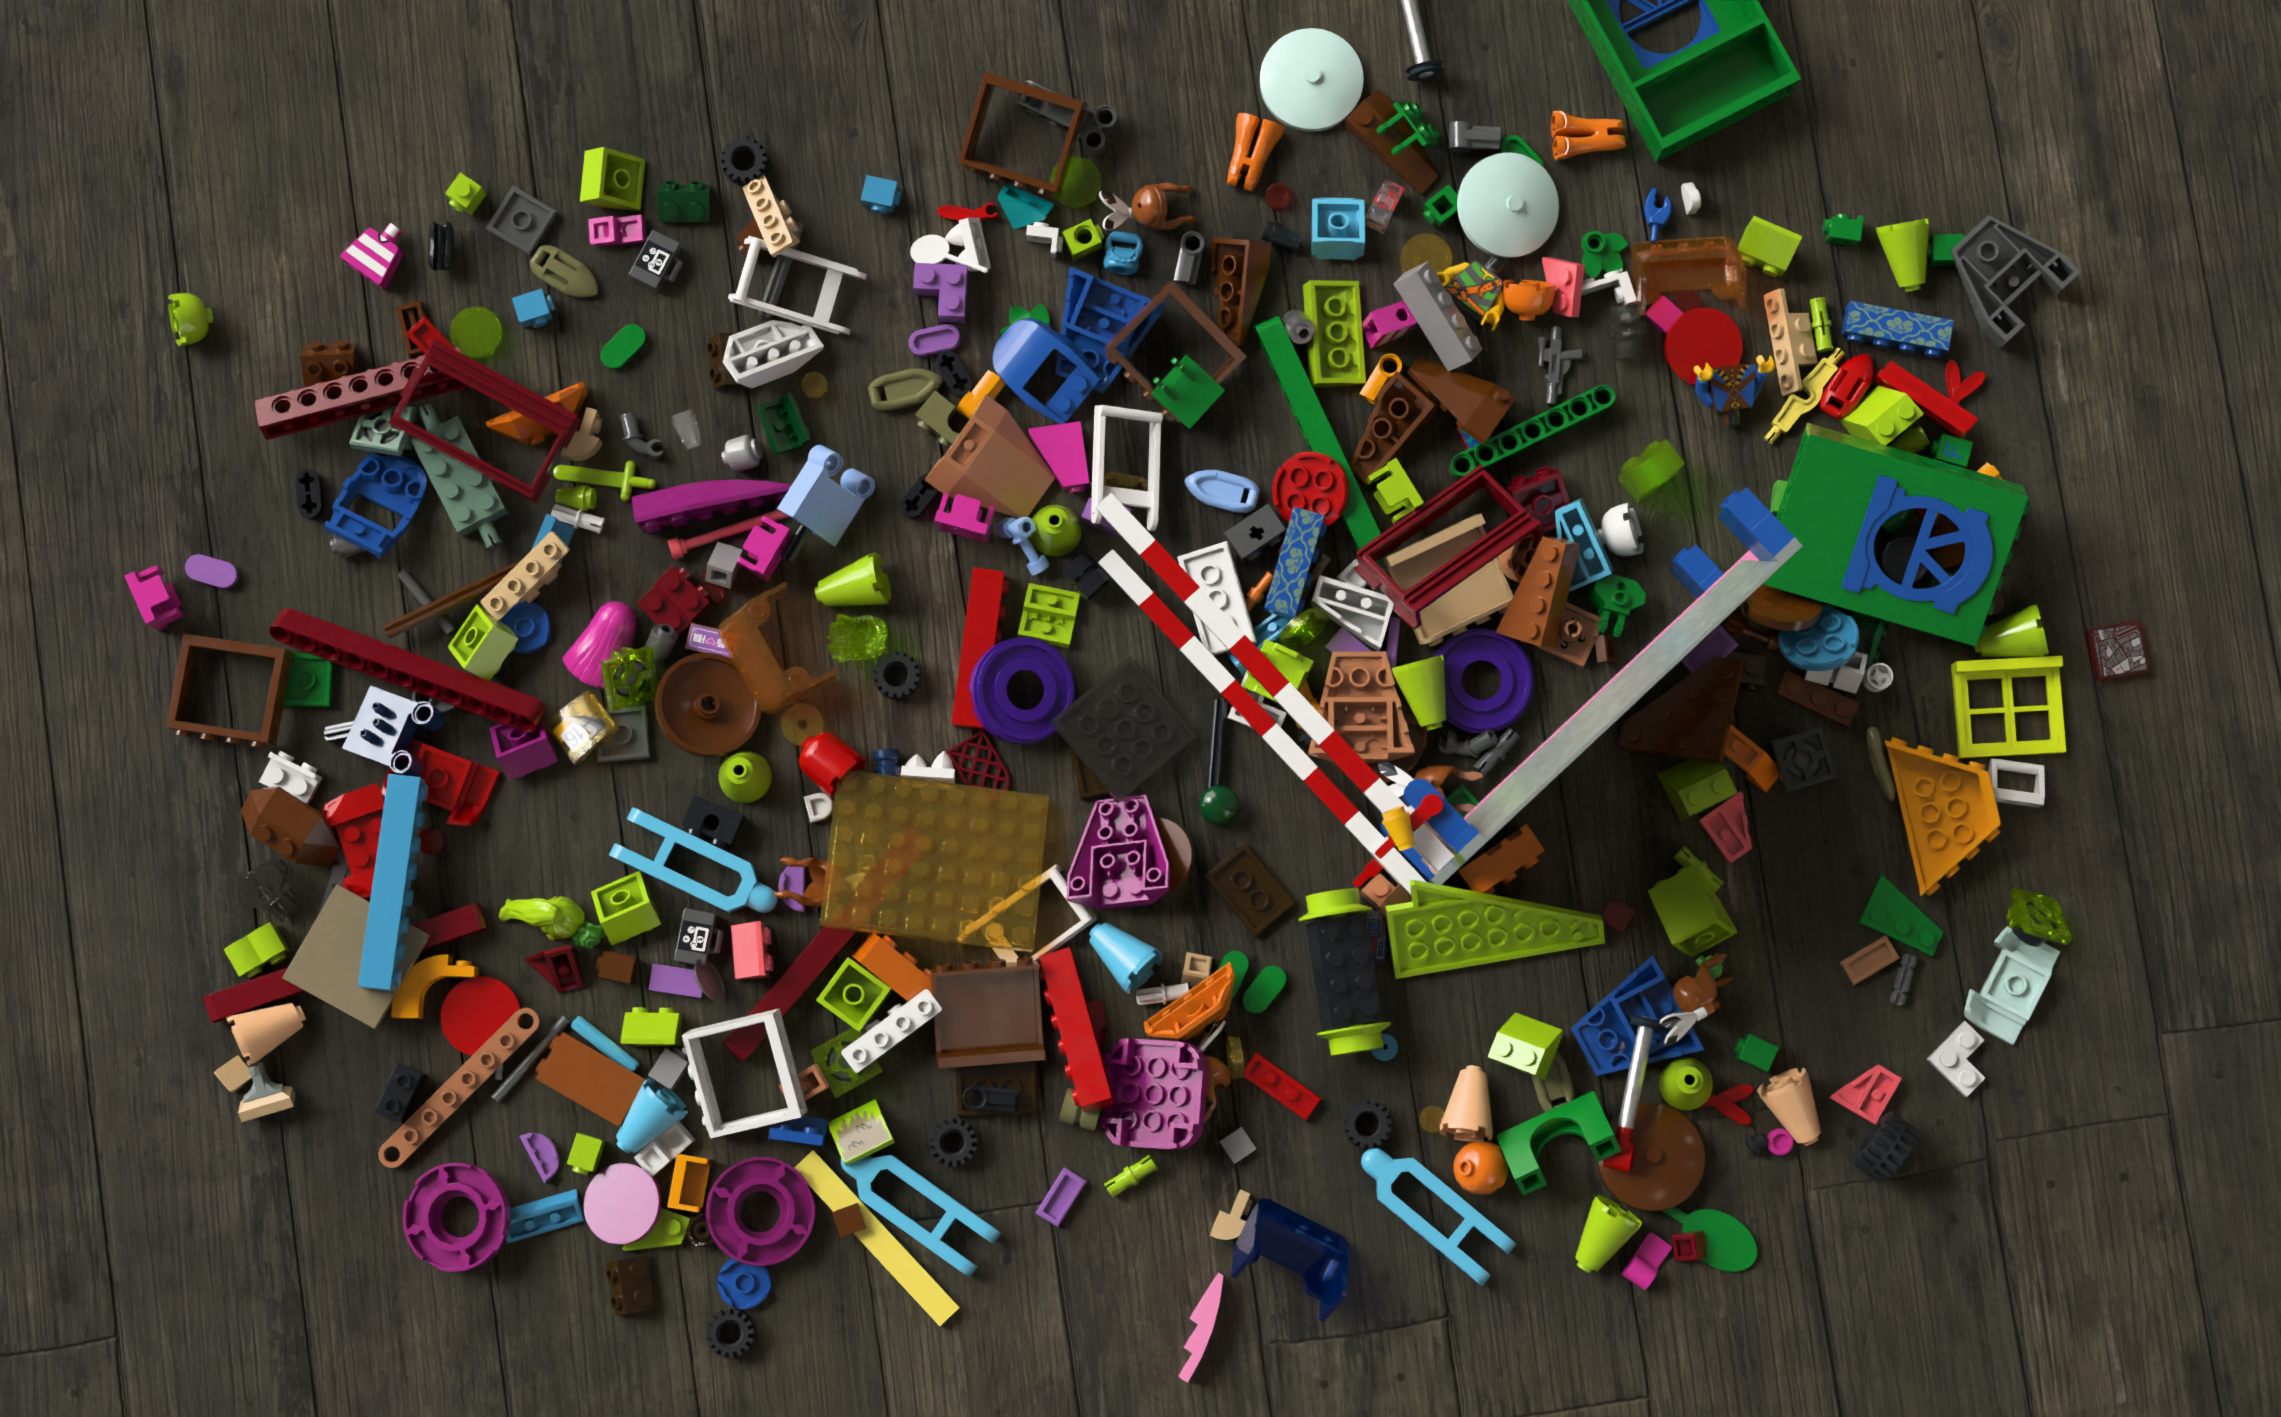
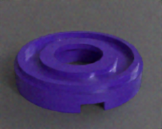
M1485 628L1466 630L1449 638L1434 656L1443 655L1445 722L1464 733L1480 735L1488 729H1491L1494 733L1505 729L1523 714L1532 697L1534 675L1527 654L1511 637L1495 633L1496 630ZM1475 661L1492 663L1501 675L1499 691L1487 700H1477L1470 697L1462 686L1464 669Z
M1019 637L992 646L977 661L970 678L969 691H971L974 706L973 712L977 720L991 735L1008 743H1034L1052 736L1065 724L1073 709L1075 682L1072 671L1064 657L1054 647L1038 639ZM1020 670H1029L1035 673L1041 679L1044 686V695L1041 702L1030 710H1022L1015 707L1007 695V684L1010 677Z

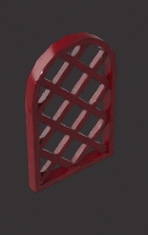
M983 730L946 751L966 784L967 789L976 799L992 803L1006 795L1010 781L1008 772ZM980 735L978 744L969 742ZM983 737L985 738L989 747L981 745ZM964 745L962 754L953 752L955 749ZM967 745L976 747L974 757L965 755ZM979 749L989 751L987 760L977 758ZM992 752L999 763L990 761ZM952 755L960 757L959 765H957ZM963 758L973 760L971 769L961 767ZM976 761L986 763L984 773L974 770ZM989 764L998 766L996 776L987 774ZM1001 768L1005 772L1006 778L999 777ZM961 771L970 773L968 782ZM973 774L983 776L980 785L971 783ZM986 777L995 779L993 789L983 786ZM998 780L1007 782L1004 791L996 790ZM971 787L979 788L978 796L972 791ZM982 789L992 792L990 800L980 798ZM995 793L1001 794L999 797L994 798Z

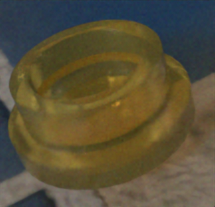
M810 372L802 379L801 387L806 396L819 398L827 391L828 383L825 376L821 373Z
M1429 1106L1423 1109L1419 1116L1421 1127L1430 1133L1439 1132L1444 1111L1437 1106Z

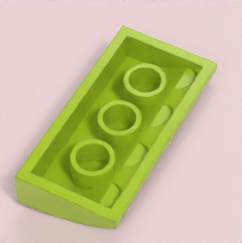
M1309 280L1303 285L1305 315L1315 328L1312 339L1307 342L1309 381L1312 387H1340L1365 384L1366 375L1359 281Z

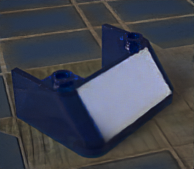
M1260 1199L1253 1207L1234 1246L1231 1277L1236 1279L1247 1265L1255 1264L1261 1255L1303 1276L1305 1292L1310 1297L1320 1300L1319 1321L1324 1322L1347 1296L1349 1243L1342 1235L1270 1199Z

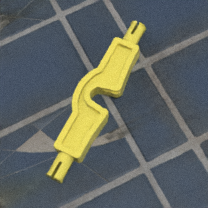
M1836 347L1828 359L1823 358L1801 381L1802 388L1808 394L1809 399L1804 400L1795 394L1789 396L1781 411L1771 422L1773 427L1764 437L1768 441L1772 434H1774L1768 443L1773 444L1781 433L1786 434L1800 415L1810 412L1818 404L1823 393V387L1838 369L1835 365L1845 355L1843 351L1835 358L1836 354L1840 351Z

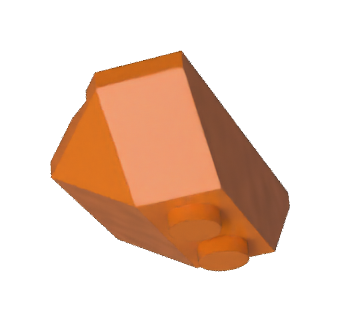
M581 381L544 398L569 410L578 417L588 389L584 382ZM514 410L485 422L491 432L524 445L530 444V446L542 443L546 436L553 433L555 436L559 435Z
M1228 962L1144 1022L1145 1033L1151 1037L1186 1041L1191 1037L1199 1036L1203 1033L1205 1027L1213 1021L1218 1022L1222 1020L1230 1009L1235 980V972L1231 962Z

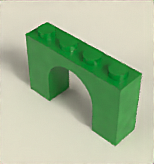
M1594 1091L1496 1135L1522 1195L1547 1185L1538 1164V1156L1543 1146L1559 1135L1576 1134L1583 1137L1588 1142L1597 1162L1621 1152L1620 1146Z

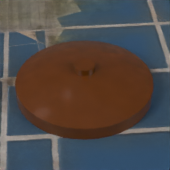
M698 653L677 661L664 674L656 690L655 713L661 730L676 747L699 757H721L738 750L750 739L760 720L761 697L754 679L742 665L720 654Z
M1638 1104L1631 1143H1634L1635 1156L1631 1172L1603 1167V1160L1597 1162L1598 1171L1608 1191L1623 1204L1641 1211H1662L1683 1202L1698 1186L1705 1166L1704 1146L1695 1126L1679 1111L1661 1104ZM1620 1113L1609 1122L1614 1136L1616 1135Z

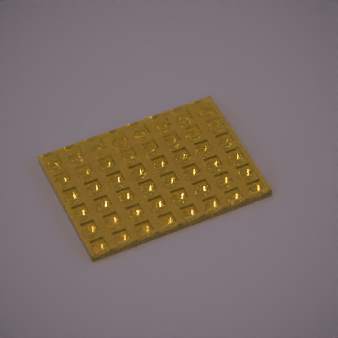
M852 770L841 779L837 777L819 926L1033 952L1049 796Z

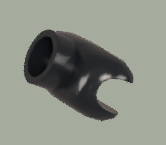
M433 221L429 227L428 264L434 271H447L453 264L455 251L453 226L448 221L446 225H439Z

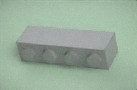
M1428 261L1403 273L1394 283L1397 291L1448 371L1472 361L1481 352L1482 347L1478 338L1470 330L1464 316L1457 309L1451 295L1446 291L1438 278V274L1432 269Z

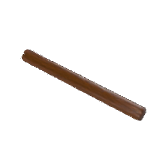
M520 561L385 624L384 629L388 637H396L490 592Z

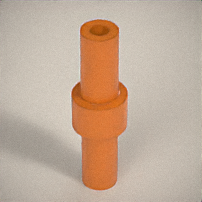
M1269 572L1264 575L1255 588L1252 587L1246 594L1248 597L1245 601L1249 612L1256 603L1259 604L1265 597L1263 594L1273 580V575Z

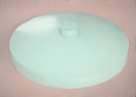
M1301 29L1283 36L1269 49L1261 66L1260 90L1267 108L1280 122L1300 131L1317 132L1339 125L1354 111L1363 89V69L1358 55L1343 38L1323 29Z
M1499 153L1481 160L1466 174L1459 189L1457 210L1465 234L1476 247L1492 256L1515 258L1535 251L1550 237L1558 219L1559 199L1553 180L1539 163L1522 154Z

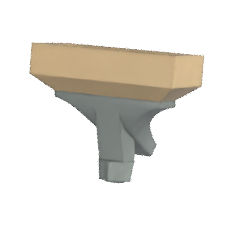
M262 1062L253 1064L248 1068L252 1076L253 1085L240 1102L238 1114L241 1122L294 1107L296 1095L292 1086H283V1084L272 1082Z

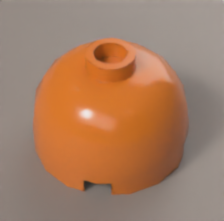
M1514 280L1503 281L1504 303L1511 312L1519 314L1520 320H1535L1536 315L1544 314L1552 306L1556 284L1550 285V282L1537 280H1522L1519 284H1514Z
M1475 1141L1463 1146L1453 1163L1456 1181L1464 1190L1472 1194H1493L1497 1188H1501L1505 1184L1508 1175V1163L1500 1152L1502 1149L1498 1145L1486 1141Z

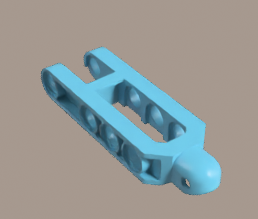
M632 807L627 820L665 839L654 861L614 843L609 856L729 913L744 907H749L761 913H768L775 908L778 901L777 897L773 894L775 891L758 882L756 872L751 863ZM677 843L700 855L739 872L742 881L736 893L727 897L664 867L674 844Z
M1371 1148L1363 1153L1361 1165L1364 1171L1376 1180L1377 1199L1472 1279L1483 1286L1491 1275L1461 1251L1457 1245L1472 1227L1494 1242L1507 1255L1515 1247L1516 1243L1414 1158L1392 1159L1379 1148ZM1401 1172H1410L1422 1185L1433 1191L1445 1204L1452 1207L1463 1217V1222L1449 1239L1392 1193L1391 1184Z
M869 1155L848 1166L844 1164L841 1157L842 1169L857 1181L859 1199L968 1277L973 1274L978 1266L941 1240L954 1220L957 1218L992 1244L1001 1234L993 1226L893 1155L876 1158ZM888 1169L947 1211L932 1233L918 1225L912 1218L897 1210L891 1203L872 1192L871 1182L880 1170Z

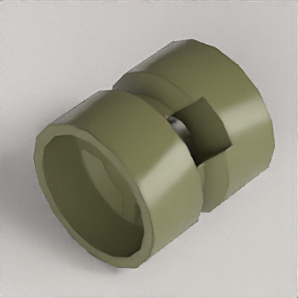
M1068 1088L1059 1121L1070 1125L1078 1122L1081 1128L1095 1131L1101 1108L1084 1113L1080 1106H1075L1071 1092L1074 1089Z

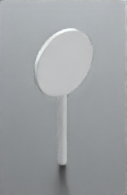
M938 235L923 236L916 240L911 247V257L916 263L939 264L945 259H949L978 271L988 272V269L949 254L948 242Z

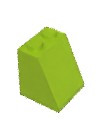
M1878 385L1861 399L1851 414L1838 420L1852 436L1888 446L1910 428L1924 413L1906 393Z
M1687 759L1657 774L1680 822L1738 793L1726 768L1720 763Z
M1694 865L1681 868L1675 876L1660 880L1655 884V887L1648 890L1671 944L1691 958L1738 933L1705 874Z

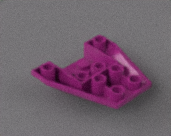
M1145 794L1096 800L1067 875L1066 900L1102 910L1153 904L1169 891L1170 863L1148 796Z

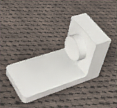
M1615 270L1605 274L1603 279L1595 281L1594 278H1589L1583 281L1581 296L1616 285L1614 295L1617 302L1622 303L1623 309L1633 307L1637 301L1627 271L1619 273V270Z

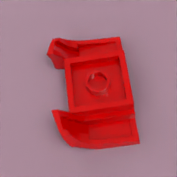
M412 738L407 752L420 759L423 763V770L419 777L426 781L425 785H428L426 802L452 811L446 824L470 826L477 823L489 803L500 771ZM409 761L404 765V769L409 765ZM388 769L382 785L381 793L384 796L386 794L388 774L399 775L392 771V769Z
M378 783L343 794L326 803L322 809V814H324L332 830L336 829L352 874L344 878L341 885L346 890L363 899L371 896L384 808V800Z

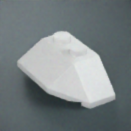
M771 320L729 336L723 363L737 383L752 389L797 371L824 348V345L811 326H799L789 322Z

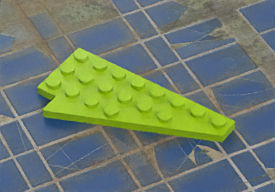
M1409 880L1412 902L1385 906L1395 979L1605 943L1601 915L1418 880Z

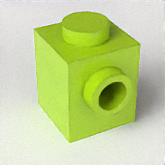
M462 173L458 174L445 193L450 200L448 204L460 213L464 210L470 215L474 213L487 195L480 185Z

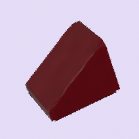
M1703 1230L1671 1235L1675 1261H1692L1707 1257Z

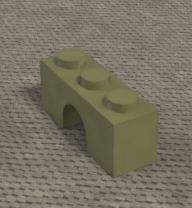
M934 391L915 414L916 419L919 421L917 426L927 434L933 432L939 437L937 441L947 450L959 435V433H955L949 427L951 418L957 412L956 407L938 392Z

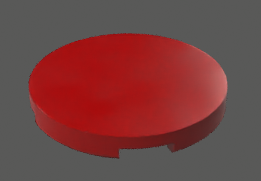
M1703 307L1686 311L1671 324L1665 337L1664 352L1667 364L1670 365L1680 380L1696 386L1697 374L1694 372L1695 366H1699L1702 370L1705 369V363H1708L1711 368L1738 365L1742 356V338L1737 325L1728 315L1713 308Z
M1302 452L1295 454L1278 469L1273 480L1272 497L1274 505L1288 524L1293 508L1298 507L1324 515L1323 523H1326L1327 527H1329L1342 516L1349 501L1350 487L1344 469L1335 459L1324 453Z
M484 976L472 977L457 984L446 996L441 1009L442 1030L454 1048L472 1056L515 1012L521 1009V1005L515 993L500 980ZM522 1015L519 1017L520 1026L522 1023Z

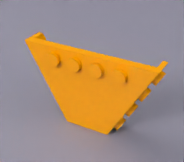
M1892 737L1891 742L1885 740V744L1889 753L1919 884L1920 896H1923L1925 893L1930 896L1940 887L1938 882L1945 875L1949 879L1960 869L1958 864L1965 857L1969 861L1981 851L1978 846L1985 839L1989 843L2001 833L1998 828L2002 824L1990 773L1984 770L1985 765L1973 761H1970L1969 765L1958 763L1959 757L1946 753L1943 754V757L1932 755L1933 749L1918 745L1917 750L1906 747L1907 741Z

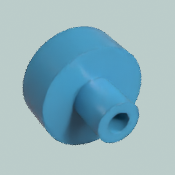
M1382 1034L1383 1045H1386L1387 1049L1380 1048L1371 1050L1376 1059L1388 1061L1397 1054L1398 1044L1391 1035Z

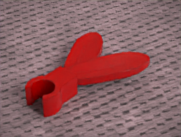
M988 202L983 207L975 209V212L968 208L945 205L937 209L939 216L954 221L965 218H980V221L994 220L999 216L996 212L993 215L987 214L988 208L995 207L993 202Z
M1949 360L1945 368L1948 399L1959 405L1960 400L1982 384L1985 373L1982 371L1975 372L1961 383L1958 365L1954 360Z
M1745 1084L1735 1086L1718 1095H1710L1709 1099L1700 1107L1715 1106L1734 1122L1749 1125L1751 1123L1749 1115L1733 1103L1748 1097L1754 1088L1751 1085Z

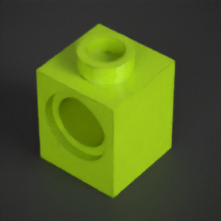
M1091 219L1062 232L1063 240L1073 261L1102 248L1101 240L1104 239V235L1098 224L1094 226ZM1081 234H1088L1092 240L1087 244H1082L1077 238Z
M577 1133L567 1164L573 1166L572 1171L583 1175H588L589 1171L596 1172L606 1141Z

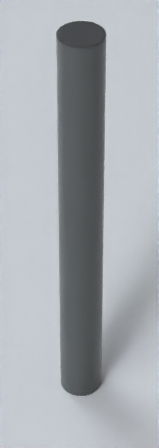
M564 1015L560 1017L492 1094L491 1097L500 1103L546 1051L554 1037L560 1035L568 1026L570 1021Z

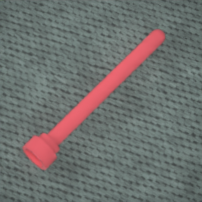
M778 509L687 540L676 537L667 540L673 560L684 557L683 554L688 553L687 550L751 530L754 526H763L761 522L763 516L774 522L789 516Z

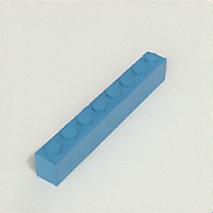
M388 774L358 987L362 989L396 993V986L401 984L402 971L399 970L400 960L404 959L406 952L403 936L404 933L408 932L410 922L409 917H406L408 906L411 907L413 902V891L410 890L411 880H415L417 874V865L414 864L415 853H419L421 846L418 831L419 827H422L424 824V811H421L422 803L427 800L428 785H425L426 781L421 777Z

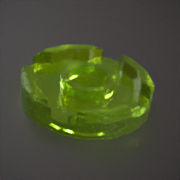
M1072 157L1061 194L1053 192L1054 198L1062 206L1071 209L1084 208L1092 204L1099 196L1101 190V174L1097 166L1089 159ZM1059 163L1053 168L1050 183L1054 182Z
M474 306L465 308L455 316L450 327V337L452 344L455 348L460 347L463 355L472 359H481L490 356L498 349L503 337L501 322L493 312L484 307Z
M1314 607L1300 613L1284 627L1280 634V641L1285 647L1292 650L1297 649L1296 645L1299 643L1302 645L1310 643L1324 630L1326 626L1324 621H1328V616L1320 607Z

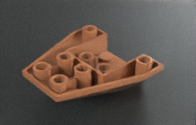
M985 394L970 415L971 418L924 480L941 493L949 494L952 498L959 494L980 500L981 507L989 509V506H993L995 511L1012 517H1028L1055 479V476L1008 410Z

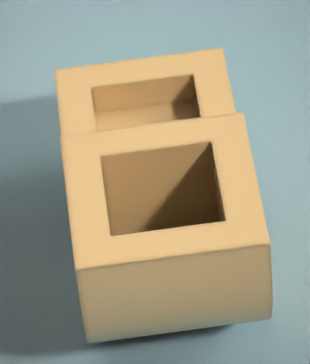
M586 408L579 432H575L567 449L564 447L562 449L561 455L565 459L584 461L594 456L601 448L602 441L600 438L594 437L595 433L598 434L602 426V419H600V414L597 410Z
M1239 1190L1230 1214L1219 1210L1210 1236L1221 1240H1229L1245 1232L1250 1223L1240 1218L1242 1214L1247 1216L1253 1202L1248 1199L1250 1193Z

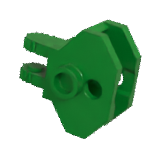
M1614 574L1596 580L1594 585L1588 587L1587 599L1597 610L1596 615L1599 616L1597 631L1604 633L1608 626V620L1611 619L1614 620L1612 634L1616 637H1620L1622 634L1625 618L1644 605L1646 593L1635 580Z

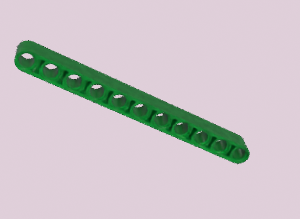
M1276 316L1254 326L1256 336L1310 452H1320L1332 457L1342 466L1347 475L1350 495L1347 507L1341 518L1358 551L1381 535L1285 327L1279 316ZM1380 558L1376 563L1389 576L1384 562Z

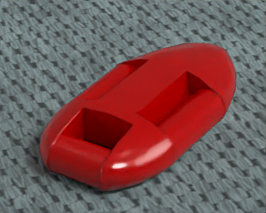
M1869 354L1855 356L1837 369L1822 393L1820 399L1822 412L1835 419H1843L1855 410L1872 382L1874 367ZM1832 399L1842 404L1843 407L1839 409L1829 402Z

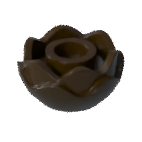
M706 1213L693 1216L689 1220V1225L686 1229L688 1239L697 1247H707L714 1244L715 1242L708 1229ZM702 1228L706 1229L705 1233L701 1232Z

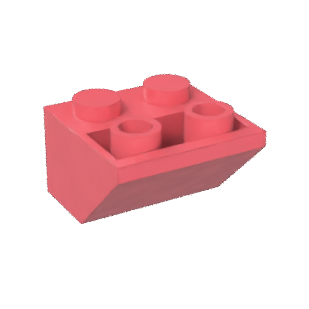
M761 921L732 925L735 979L770 978L769 971H774L773 956L768 954L767 945L772 944L771 929H768L766 924Z

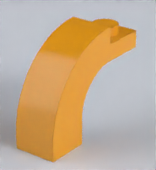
M451 955L432 956L418 962L410 970L392 1002L391 1017L423 1019L424 998L428 989L435 982L448 977L477 978L479 976V967L472 966V961H456L455 965H453V956Z

